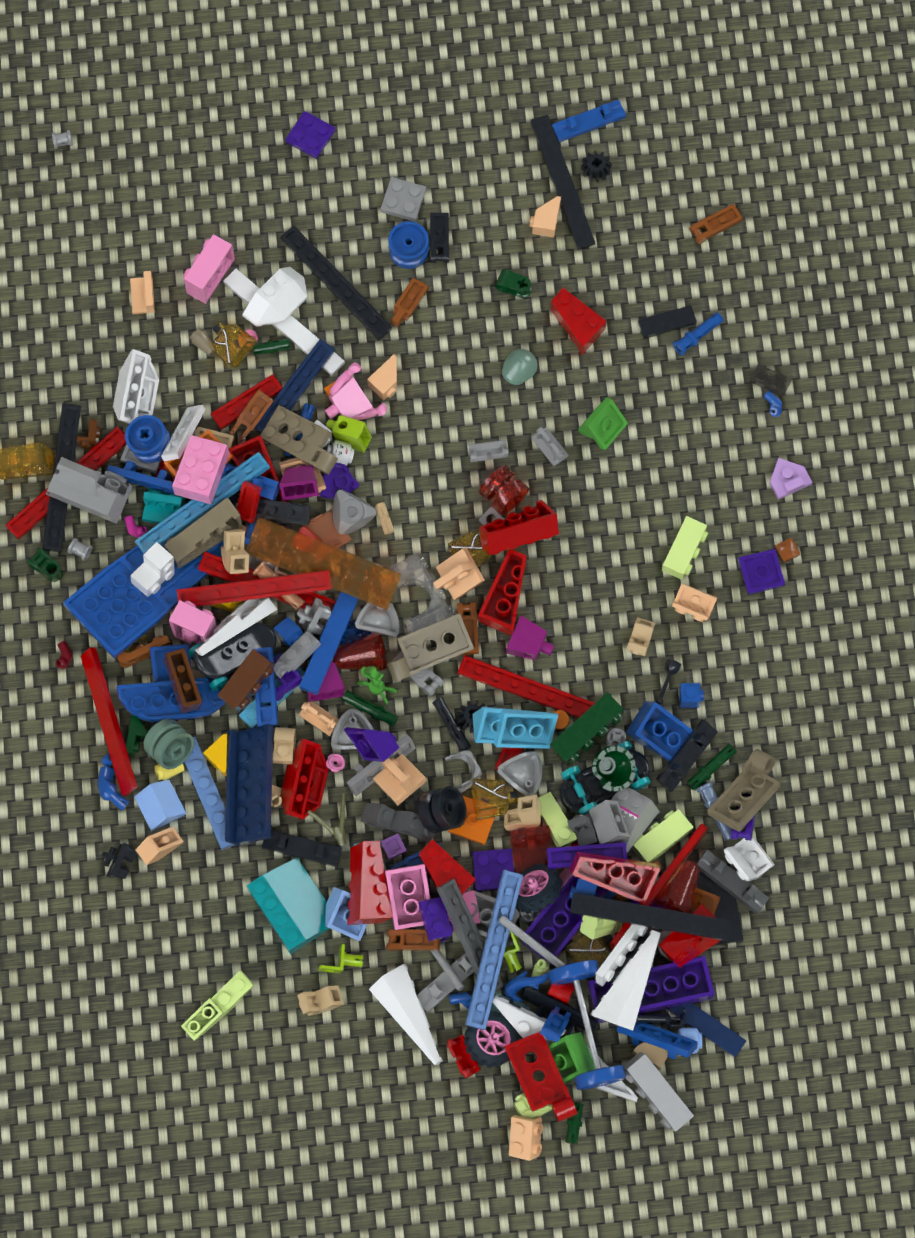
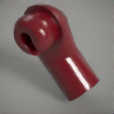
M62 641L57 645L61 656L56 660L55 664L57 668L66 669L73 655L67 642Z

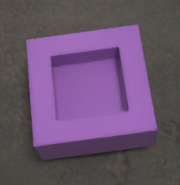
M398 833L381 841V845L389 860L407 852Z

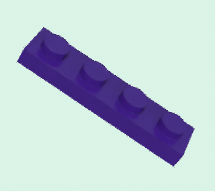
M626 842L547 848L548 869L570 868L576 852L627 859Z

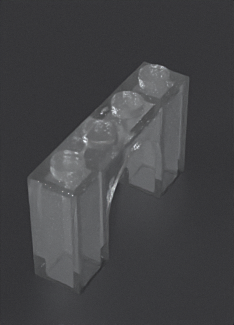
M418 553L377 574V580L386 595L406 585L421 586L429 593L431 597L429 607L423 613L404 622L408 634L455 615L452 606H447L445 602L446 596L443 590H436L433 584L436 578L433 573L429 574L426 569L428 565L423 557L420 558Z

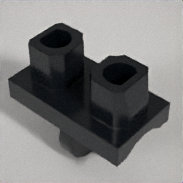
M120 844L115 856L116 848L111 847L108 853L102 852L101 856L106 858L104 866L109 867L112 861L106 875L107 877L126 879L129 869L121 866L123 859L132 863L136 856V852L128 848L129 844Z

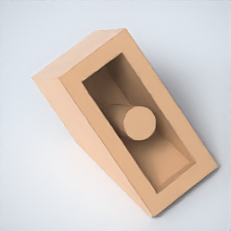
M557 196L536 209L535 216H531L529 227H533L532 234L554 238L561 197Z
M394 354L367 379L368 387L382 400L392 397L397 391V357Z
M170 827L148 836L138 846L136 851L145 864L149 865L162 859L184 841L174 827Z

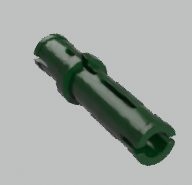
M349 690L343 695L342 701L373 716V719H379L392 727L396 724L399 716L385 710L383 706L373 704Z
M728 743L704 767L701 766L698 769V772L687 781L688 786L692 785L690 788L696 791L704 781L710 780L712 778L711 775L737 753L736 749L730 750L733 746Z

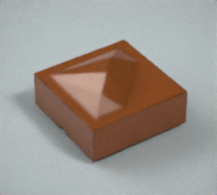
M792 537L774 546L783 564L801 554Z

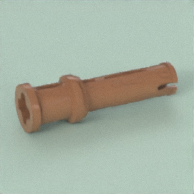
M265 561L252 573L260 578L279 576L277 572H273L266 566ZM297 594L281 596L296 611L305 602Z

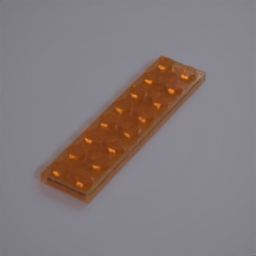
M261 517L257 520L246 549L249 555L296 574L330 570L333 589L386 610L389 609L402 575L399 572Z

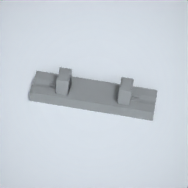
M407 734L396 742L400 748L389 759H396L401 754L406 757L416 749L412 739ZM372 761L365 768L361 764L354 767L356 775L347 784L355 796H358L375 782L373 778L384 769L382 763Z
M466 953L451 965L462 983L475 972ZM444 971L417 995V998L420 999L424 1011L428 1014L453 992L456 987Z

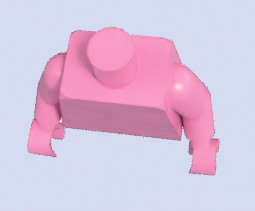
M352 363L348 370L341 374L331 387L329 399L333 405L324 410L330 419L340 414L355 420H363L375 417L376 414L382 416L386 413L387 407L385 403H382L377 408H372L371 403L354 377H352L354 373L362 369L358 363Z

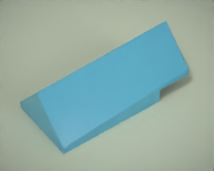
M482 707L472 714L474 741L476 743H494L496 747L550 749L558 714Z

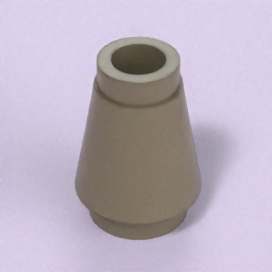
M199 328L190 336L191 343L208 356L216 351L217 348L205 330Z

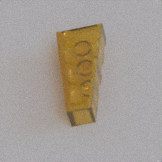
M42 442L0 449V480L52 475L55 453Z

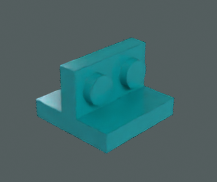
M148 488V492H144L143 497L145 507L142 521L159 524L183 507L186 498Z

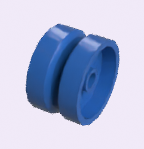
M401 222L394 226L388 238L391 260L400 268L413 269L419 267L428 258V233L423 226L416 222Z
M143 415L135 418L130 422L125 432L126 444L137 459L145 463H154L162 460L161 456L171 439L170 433L160 419L152 415Z

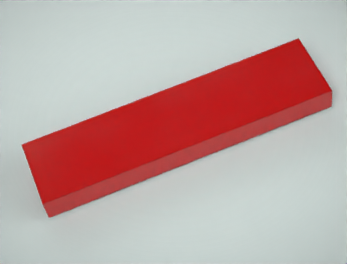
M272 374L210 413L220 430H223L237 421L236 419L258 389L268 397L273 398L279 394L283 387Z

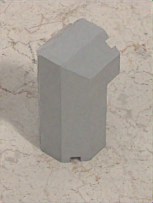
M61 457L46 495L117 524L132 486L130 483L127 486V480L116 473L105 471V474L100 475L101 472L94 471Z

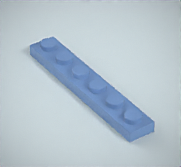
M193 737L194 747L192 753L185 761V765L221 850H224L234 845L225 841L226 809L198 742Z

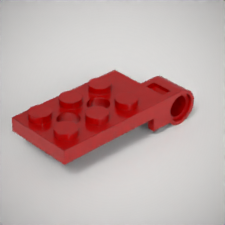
M540 1031L504 1046L532 1112L551 1105L558 1122L578 1114L544 1035L540 1034ZM529 1052H533L537 1057L533 1063L525 1060V1055ZM536 1071H542L545 1075V1078L540 1082L535 1081L533 1078V1073Z

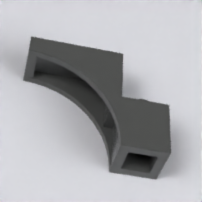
M366 803L361 822L373 828L402 833L426 843L434 839L435 833L429 832L423 826L419 815L411 811H395L380 803Z

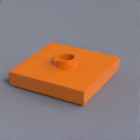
M463 796L466 804L465 822L460 828L448 830V833L485 845L498 808Z

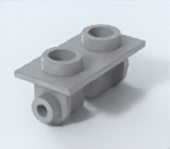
M540 427L536 431L537 434L531 437L553 466L569 456L547 427L544 429Z
M506 440L469 444L470 462L508 457Z

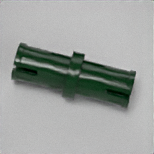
M289 338L275 341L271 339L268 342L252 344L254 356L291 350Z
M573 1102L578 1114L567 1120L568 1130L565 1143L570 1144L572 1139V1144L578 1145L579 1130L583 1124L581 1118L584 1104Z

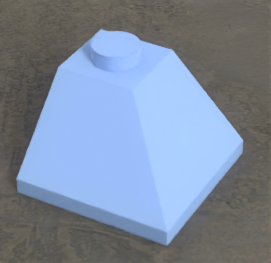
M333 887L326 903L325 926L360 941L367 924L347 925V919L350 917L348 901H350L351 894Z

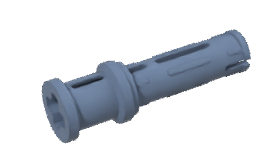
M712 782L697 789L707 809L719 798L712 787ZM714 819L724 840H730L732 828Z

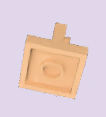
M466 547L436 567L441 578L433 584L436 590L441 588L448 589L452 598L456 600L485 580Z
M403 754L396 759L392 758L390 760L388 758L381 762L384 769L373 778L375 783L397 806L427 782L426 777Z

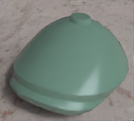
M516 349L506 357L502 375L507 382L513 385H520L535 374L537 360L530 351Z

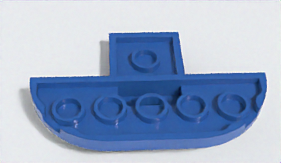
M189 644L150 647L153 682L117 685L116 691L120 702L132 715L142 720L160 722L164 719L202 718L215 713L225 704V701L218 696L223 687L217 691H212L209 685L214 681L213 678L210 680L207 678L195 679L202 699L200 709L181 714L163 660L166 653L184 648L191 667V660L188 654Z

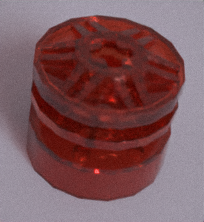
M507 465L493 472L484 481L478 492L481 496H485L487 502L494 500L492 508L500 516L512 511L529 492V487L521 479L513 482L516 474L510 472L511 469Z

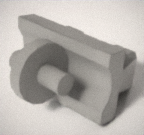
M316 598L311 607L307 605L305 609H298L297 615L300 617L299 623L302 624V629L310 634L321 635L324 626L318 620L319 618L327 620L331 615V609L323 605L321 599Z

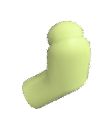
M543 958L539 959L534 965L531 977L545 974L549 970L550 963Z

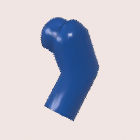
M769 390L763 398L770 403L769 412L771 416L778 417L782 413V401Z
M462 992L449 995L451 1005L461 1003L469 1010L472 998L469 993Z

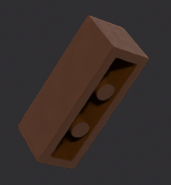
M185 649L166 653L163 661L181 714L200 709L202 699Z
M253 649L218 696L235 710H244L249 705V699L253 693L256 694L261 689L263 680L272 675L275 664L259 651Z

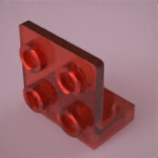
M549 825L510 831L516 873H523L524 869L531 868L535 864L541 865L544 863L548 865L547 848H551Z

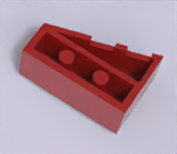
M564 288L551 300V311L561 326L565 328L570 339L579 349L580 354L583 355L605 330L606 320Z
M433 839L419 853V858L425 865L426 871L436 888L448 880L455 879L463 896L475 883L476 879Z
M702 904L692 913L716 918ZM672 932L659 944V947L680 968L721 940Z

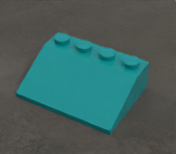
M298 858L263 874L246 885L249 893L290 955L331 929L325 926L327 901Z

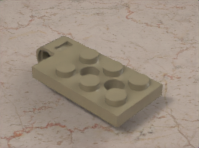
M278 405L261 434L264 441L297 457L308 465H312L326 475L330 474L338 460L336 456L323 449L332 434L330 431ZM288 426V431L282 434V428ZM299 433H302L303 436L301 440L296 441V436Z
M460 613L397 638L404 656L387 663L393 681L396 682L473 650L474 647ZM446 633L454 635V641L450 644L444 642L443 637ZM429 640L436 642V648L433 651L426 649V642Z
M755 749L742 766L741 774L707 810L708 815L740 832L780 788V782L768 776L775 765V758L759 749ZM743 794H752L750 797L742 796ZM736 806H739V807H740L738 810H731V809H730L731 807H736Z

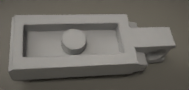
M306 631L277 660L274 666V674L281 678L287 671H295L321 645L319 640Z

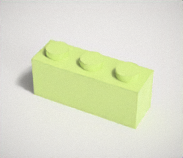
M686 516L663 564V572L683 580L685 575L688 576L693 567L690 563L693 558L697 559L701 550L698 546L700 542H705L708 535L706 524Z
M679 809L676 812L672 810L663 817L665 820L660 824L658 822L654 823L648 829L650 832L646 835L642 834L632 846L633 851L643 862L652 863L692 832L694 827Z

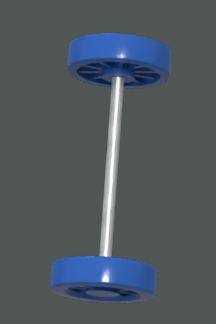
M596 960L576 962L549 971L552 985L574 982L595 1070L580 1074L574 1078L577 1090L596 1088L619 1082L626 1078L622 1065L604 1068L600 1066L579 982L596 976L595 973L599 969Z

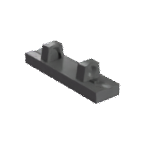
M708 849L695 865L697 869L756 915L769 899L768 896L753 884L742 880L736 871Z

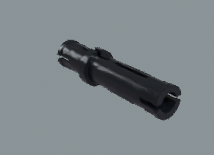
M440 697L433 701L432 704L450 732V738L454 739L460 751L468 750L471 744H469L463 733V728L458 725L444 698Z

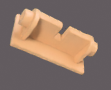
M305 702L298 715L328 736H331L339 719L314 702Z

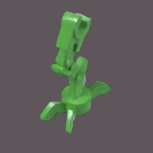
M363 667L361 669L362 675L371 681L370 683L357 681L356 684L369 687L372 694L380 695L385 704L388 705L383 691L397 693L398 690L384 687V683L381 680L383 674L376 671V667Z

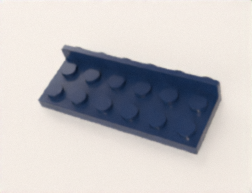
M267 724L240 732L233 729L228 730L225 841L237 846L271 838L272 725Z

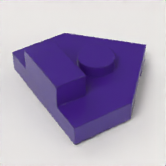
M336 462L329 475L322 473L326 489L320 492L319 497L334 500L337 491L344 490L351 493L360 485L350 474L345 464Z

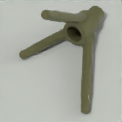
M342 793L339 825L330 827L311 810L308 811L309 815L334 835L339 846L346 844L344 829L345 793Z

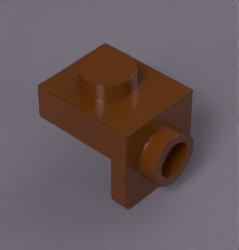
M90 419L88 437L77 436L76 446H80L82 449H91V447L96 445V438H100L101 428L97 426V420Z

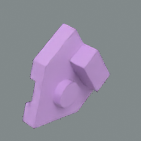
M778 458L770 481V486L778 500L812 485V481L804 466Z

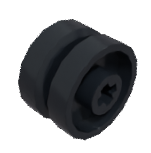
M448 786L424 792L418 802V813L423 826L429 832L438 833L460 828L464 824L466 804L457 788Z

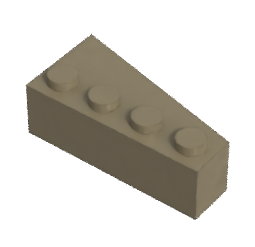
M227 497L177 536L171 537L164 546L174 557V563L177 568L183 567L203 554L204 551L206 552L224 541V530L242 529L240 514Z

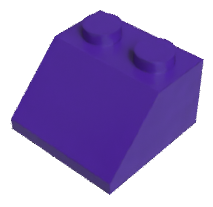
M350 727L344 729L364 760L384 762L400 748L396 743V737L390 732Z

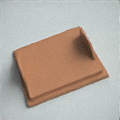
M332 509L310 520L308 525H304L311 528L323 540L314 551L319 559L352 540L348 534L341 535L337 532L333 522Z

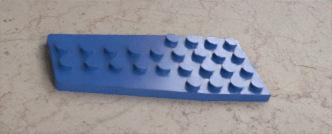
M224 541L206 552L222 558L221 546H224ZM136 546L98 573L65 600L63 605L115 659L154 627L178 604L177 589L195 587L208 575L198 571L203 554L179 569L174 563L173 577L168 581L165 580L158 592L152 593L147 597L131 583L130 575L144 563V554Z

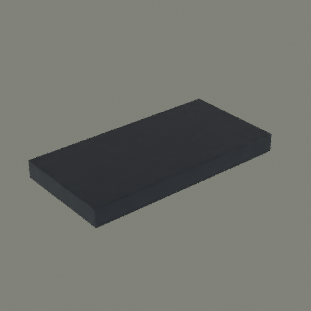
M691 869L693 887L721 897L714 916L718 919L732 921L729 941L721 940L713 946L743 942L736 898L699 869Z

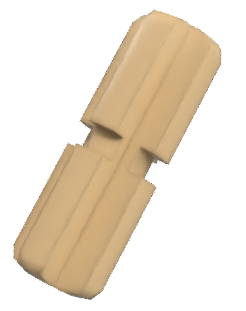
M385 503L376 504L375 508L384 534L393 533L394 528Z

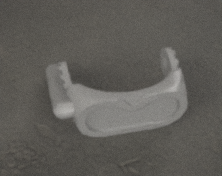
M470 750L460 751L445 758L446 761L452 759L464 760L471 768V779L460 785V788L457 789L460 793L475 785L474 781L482 780L481 769Z

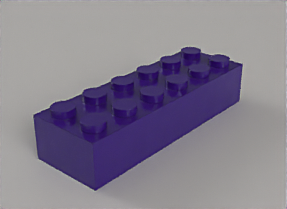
M574 875L562 887L559 897L554 899L555 902L547 905V908L541 911L525 931V933L557 958L579 932L583 922V915L570 913L572 898H569L572 886L576 887L579 878ZM597 885L595 893L599 894L598 897L603 898L609 890ZM520 939V942L523 945H525L528 949H530L540 958L545 959L542 955H540L537 951H535L533 948H531L528 944H526L523 940Z
M706 957L694 958L680 968L675 963L652 967L638 1014H646L664 1010L665 1007L672 1008L713 999L715 994ZM596 980L588 982L593 1010L602 1001L603 995H606L613 986L612 983L606 981L601 986L596 983ZM595 1017L598 1024L608 1022Z

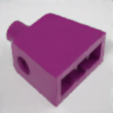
M300 464L298 467L286 469L279 483L283 501L319 496L317 480L312 465Z
M520 616L506 648V653L537 660L540 652L551 656L555 645L545 641L547 637L546 630Z
M334 662L330 665L318 695L308 692V703L343 697L345 693L344 685Z

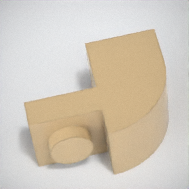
M243 529L224 530V546H221L223 565L230 574L249 572V554L244 550L245 531Z
M637 617L627 651L645 656L656 623Z
M276 727L273 763H293L296 728Z
M537 794L518 798L517 809L505 811L504 827L506 831L525 827L526 831L530 832L540 825L541 802Z
M326 986L315 992H303L297 995L303 1014H308V1016L327 1012L344 1005L339 986Z
M646 1042L638 1045L632 1053L633 1055H637L639 1052L646 1054L659 1071L668 1057V1050Z

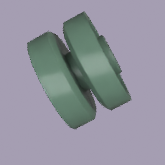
M164 719L156 723L149 730L144 740V750L155 759L161 767L168 770L183 764L192 753L194 747V739L191 734L172 719Z

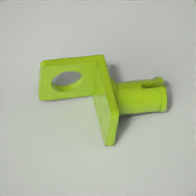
M509 931L514 944L505 948L503 957L506 959L509 971L514 972V969L518 971L522 968L515 953L520 950L521 942L519 937Z
M341 944L339 947L338 967L320 965L318 971L341 973L344 965L362 968L363 955L346 954L345 944Z

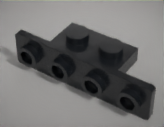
M528 986L525 988L522 999L539 1007L535 1013L538 1017L547 1019L556 1006L560 1008L559 1014L563 1016L567 1012L571 1013L570 1020L565 1028L566 1032L561 1038L570 1035L574 1026L585 1030L581 1013L573 1007L566 1006L558 1002L557 999L540 993L535 988ZM588 1015L593 1034L598 1022Z

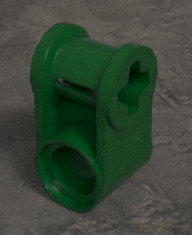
M508 269L501 270L495 284L497 290L519 298L529 297L532 291L531 281L528 277Z
M38 547L36 549L37 552L30 560L27 559L26 563L49 581H59L63 575L59 563ZM51 569H57L55 573L49 574V571Z

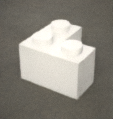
M157 542L143 555L144 563L130 575L131 583L147 597L152 593L158 592L161 584L165 580H170L174 575V557Z

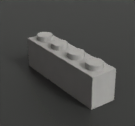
M639 1052L623 1066L626 1079L630 1083L634 1082L637 1086L636 1092L642 1099L646 1098L649 1101L648 1107L655 1115L657 1113L662 1118L660 1122L667 1130L671 1129L676 1132L694 1116L646 1054Z

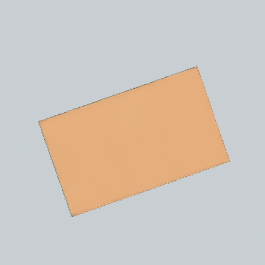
M144 271V278L130 279L133 314L155 312L151 271Z

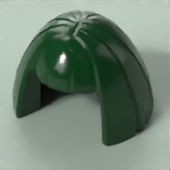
M608 746L595 755V759L592 762V772L600 779L602 788L608 791H622L629 787L631 781L634 780L636 764L632 754L625 750V748Z

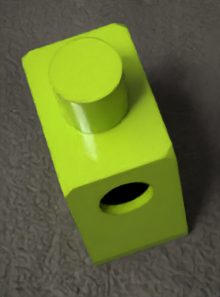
M340 415L337 421L329 419L326 423V427L332 431L336 440L350 443L352 449L365 453L372 439L365 422Z

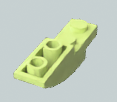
M239 971L181 1027L194 1041L197 1040L231 1011L255 985L242 971Z

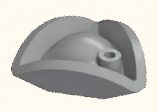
M339 490L336 492L333 501L332 514L334 526L341 535L355 532L368 524L376 516V509L355 495Z
M379 596L372 598L363 607L355 622L356 628L364 631L394 637L399 634V619L395 608L388 600Z
M355 708L349 709L340 717L334 728L331 746L333 749H356L344 731L346 727L374 729L363 713Z
M536 752L522 753L502 763L498 767V773L525 796L535 795L542 779L541 759Z

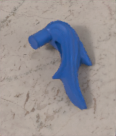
M527 971L519 974L505 985V996L516 1006L520 1005L522 999L516 993L527 986L539 990L538 985L550 978L549 972L537 977L526 976Z

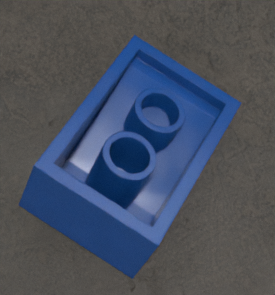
M645 701L625 733L642 746L670 761L693 730L656 702Z

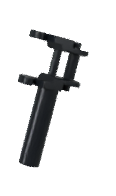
M665 1007V1015L638 1014L636 1022L667 1023L665 1024L667 1030H670V1028L680 1029L685 1024L686 1009L682 1007L680 1017H670L668 1007ZM670 1020H680L679 1023H670Z

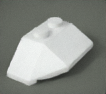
M291 267L279 269L255 293L242 316L256 327L284 322L307 299L304 277Z
M134 349L131 350L119 372L113 403L118 420L129 424L139 416L153 415L159 378L151 362L150 355Z

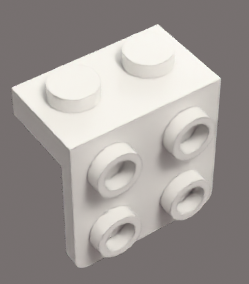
M753 836L752 841L745 840L744 838L735 846L724 849L726 860L730 864H734L737 868L736 872L742 880H756L775 865Z

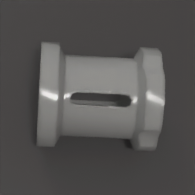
M70 130L59 134L52 133L55 149L65 145L73 146Z
M74 538L67 552L69 554L73 553L81 557L83 561H86L92 552L93 546H87L79 542V539Z

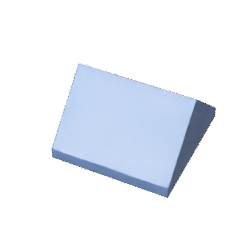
M170 780L151 783L134 797L151 832L186 815Z

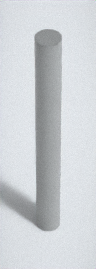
M504 915L500 917L498 922L558 968L565 965V963Z
M422 925L415 928L416 930H425ZM431 951L456 989L461 991L465 986L440 951Z

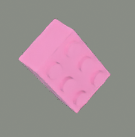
M214 234L205 241L202 252L195 256L194 264L184 273L183 278L187 294L206 304L235 260L232 244Z
M191 435L172 485L175 495L211 505L230 454L228 446Z
M179 600L169 619L173 636L188 644H191L192 641L198 644L214 635L213 631L217 625L213 613L206 609L201 611L195 608L196 605L189 601L184 603Z
M418 864L385 870L394 929L398 930L424 925L418 903L430 899L425 865Z

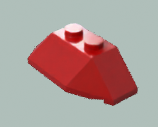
M302 739L293 753V763L287 764L280 794L285 814L301 820L309 815V810L314 812L321 806L329 769L320 744Z

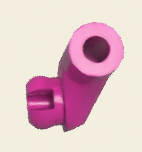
M133 516L124 518L130 535L139 538L148 532L145 526L141 527L135 524Z

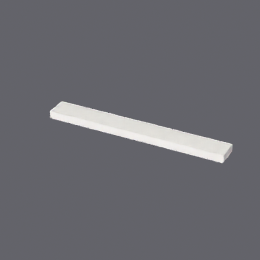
M237 269L223 281L228 288L247 304L250 303L255 293L260 289ZM291 315L282 323L272 324L307 355L319 341L314 334ZM334 352L323 369L333 376L345 364V361Z

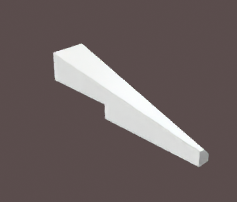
M269 597L260 600H245L242 605H237L235 611L213 631L214 635L204 640L205 643L195 651L201 656L205 655L273 613L277 608Z
M651 930L647 940L639 946L638 952L628 961L612 983L613 986L606 995H603L602 1001L595 1010H592L590 1015L630 1030L634 1029L660 937L659 932Z
M403 964L383 975L369 990L432 1063L439 1065L443 1060L439 1057L435 1046L436 1042L430 1033V1026L420 999L417 998L414 990L415 985L408 974V967L406 964Z

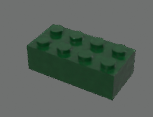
M607 692L550 744L551 750L566 766L568 764H575L581 758L580 754L584 750L588 752L595 745L594 741L598 737L602 739L609 732V727L612 724L616 726L623 720L624 709Z

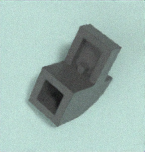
M590 813L574 816L572 820L567 821L569 829L576 833L579 846L600 844Z

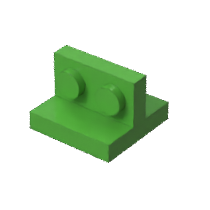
M606 397L578 430L582 435L594 439L600 449L606 450L626 427L628 422L613 400Z

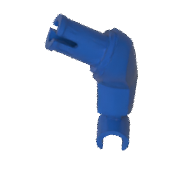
M107 753L101 759L104 767H100L97 781L98 791L104 801H111L122 811L129 801L117 792L116 785L113 782L114 769L110 768L112 761L111 758L109 759V753Z

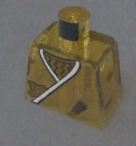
M217 323L213 327V331L218 335L212 342L214 349L227 368H238L258 341L237 325L227 324L224 326L222 323Z
M476 531L448 543V550L452 555L467 547L478 569L491 557L482 548L480 536Z
M473 779L471 794L477 820L507 814L509 803H518V792H507L504 781Z
M609 934L591 939L585 935L565 946V951L574 963L596 960L600 968L610 955L607 947L611 944L613 937Z

